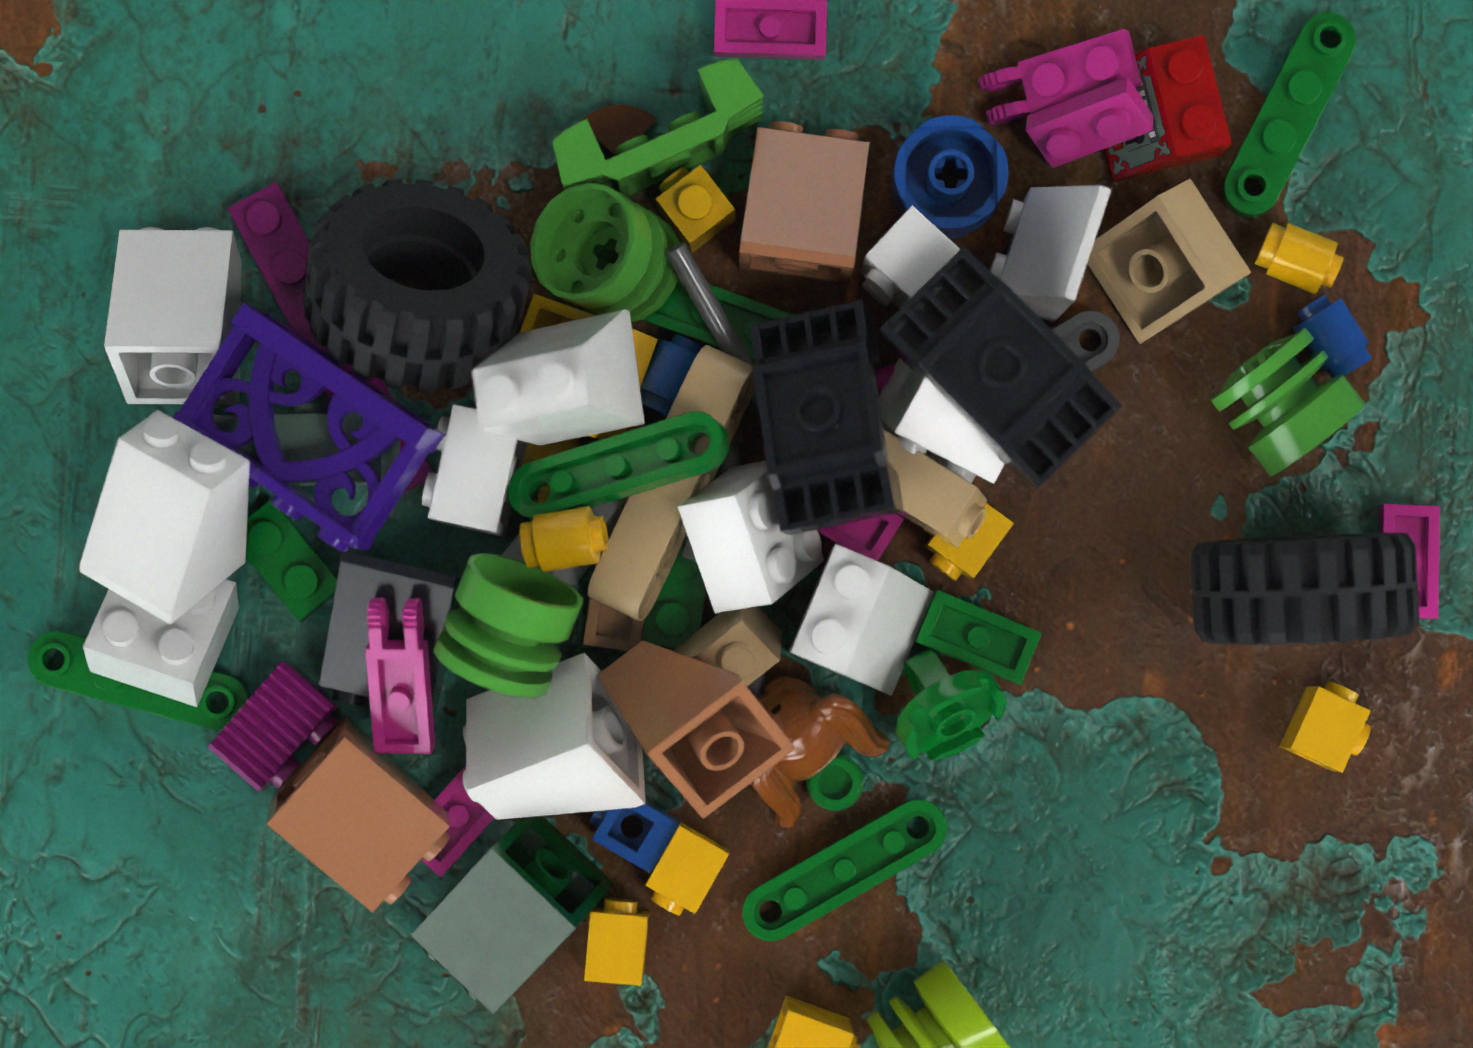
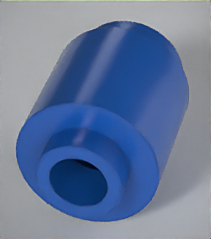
M1326 294L1296 312L1301 322L1292 327L1295 333L1306 328L1314 338L1305 347L1309 355L1313 356L1321 350H1324L1328 355L1325 363L1319 368L1321 373L1327 371L1331 378L1339 375L1345 376L1372 359L1371 354L1366 348V345L1370 342L1342 298L1331 303Z
M674 334L671 342L659 339L640 388L643 408L664 418L667 417L696 355L703 346L678 334Z

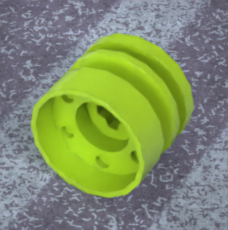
M943 959L913 981L916 991L924 1004L917 1012H914L897 996H893L888 1000L903 1023L893 1029L878 1010H875L866 1017V1021L873 1030L879 1048H1011Z

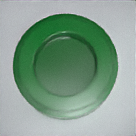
M838 754L818 774L806 779L808 792L816 804L827 810L839 811L850 807L858 800L863 789V776L860 768L852 759Z

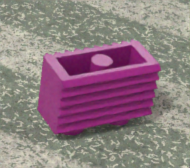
M282 661L240 708L238 713L232 717L230 722L225 725L223 730L209 744L208 748L258 792L267 790L271 784L279 790L302 765L295 757L310 741L317 747L336 727L339 721L332 714L341 704L338 701L332 700V696L292 661Z

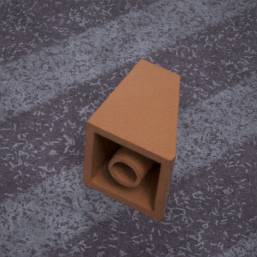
M770 122L769 129L758 127L739 249V269L849 284L855 263L870 142L858 141L859 135L857 133L841 129L825 130V136L805 134L801 125L790 122Z
M642 640L597 675L647 755L703 819L796 749L741 678L735 673Z
M346 715L302 763L291 779L271 798L266 823L372 913L383 901H386L389 905L395 902L412 880L408 875L410 870L421 858H424L427 862L431 861L443 849L450 838V835L446 832L450 827L449 814L387 753H375L373 740Z

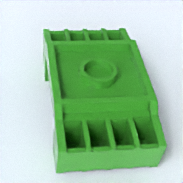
M737 58L706 65L698 69V84L700 97L709 115L701 118L699 112L686 114L668 125L670 132L650 141L647 135L632 138L616 148L618 155L608 160H605L588 120L580 121L552 140L564 190L568 187L591 182L609 186L621 194L630 197L663 182L682 167L691 170L700 164L702 165L724 155L730 139L762 120V99L764 96Z

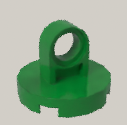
M932 649L904 660V670L916 697L906 705L898 717L895 732L910 758L917 760L918 753L926 752L931 761L956 755L976 744L985 736L980 727L988 721L992 714L997 722L1004 715L1007 700L992 674L982 670H969L949 675Z

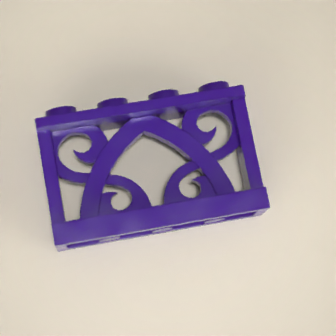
M242 303L231 321L234 324L231 331L181 409L175 411L172 418L250 460L249 487L255 489L258 484H261L275 494L271 503L279 510L297 520H301L305 515L321 527L316 534L326 543L343 552H347L349 547L369 550L375 541L374 537L428 454L434 453L445 433L367 380L355 375L345 365L341 366L329 354L266 311ZM255 341H259L260 345L255 356L250 382L232 378ZM296 370L300 374L302 383L297 392L283 394L274 391L275 383L288 387L285 382L288 372ZM326 388L329 389L334 395L328 408V428L334 443L341 452L309 461H287L277 436L273 403L282 406H300L317 398ZM233 391L249 394V406L235 404L224 411L226 413H236L239 418L237 429L230 433L220 430L213 419V407L220 396ZM353 412L359 413L363 419V425L358 431H350L360 441L355 445L350 442L343 429L344 418ZM254 439L260 459L241 446L250 443ZM402 439L406 444L381 481L375 469L370 465V462L384 454ZM358 470L367 483L368 501L359 513L345 516L334 507L332 496L337 489L344 488L350 500H354L356 485L352 477L347 473ZM317 481L314 497L293 482Z

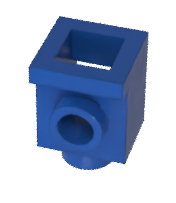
M645 801L646 804L635 808L595 811L589 822L597 826L598 829L591 840L650 874L681 821ZM634 815L641 819L643 830L639 835L628 836L624 833L622 821L625 817Z

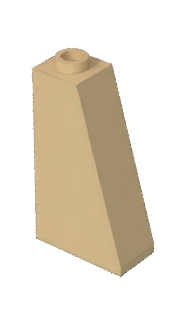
M884 430L888 461L899 475L903 512H898V514L956 548L960 546L965 537L968 539L972 538L985 519L987 512L984 508L987 502L986 497L975 485L923 453L917 451L915 454H912L901 448V440Z

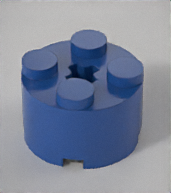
M947 115L926 121L905 139L898 151L892 169L890 184L895 207L902 217L913 205L949 239L963 237L975 232L990 219L1005 193L1009 173L1005 151L998 140H995L981 124L973 119ZM945 167L952 169L953 177L962 178V180L957 181L954 189L945 188L944 181L936 180Z

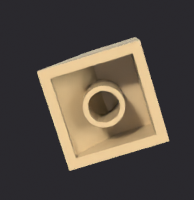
M1191 179L1158 195L1094 241L1087 262L1139 344L1150 339L1251 273Z

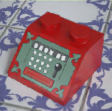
M1201 35L1159 45L1136 53L1135 58L1142 86L1136 88V90L1154 115L1153 131L1104 149L1112 183L1220 157L1231 146L1232 141L1205 36Z

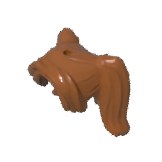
M783 676L773 679L766 685L764 694L756 698L796 748L751 783L758 796L776 812L775 821L783 828L790 829L794 827L801 814L802 806L793 787L794 783L809 779L818 774L834 760L843 745L848 744L860 754L868 757L877 758L882 753L888 752V747L891 743L889 738L884 736L882 732L875 730L871 721L859 706L842 695L831 694L822 698L817 693L816 688L796 677Z

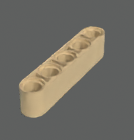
M705 345L696 355L666 419L689 412H704L725 427L730 445L756 389L753 365L714 347ZM708 436L702 437L696 442V454L703 453L708 448ZM719 466L710 472L629 496L609 538V548L603 551L591 577L588 587L589 598L638 621H642L649 614L687 536L678 506L711 483Z

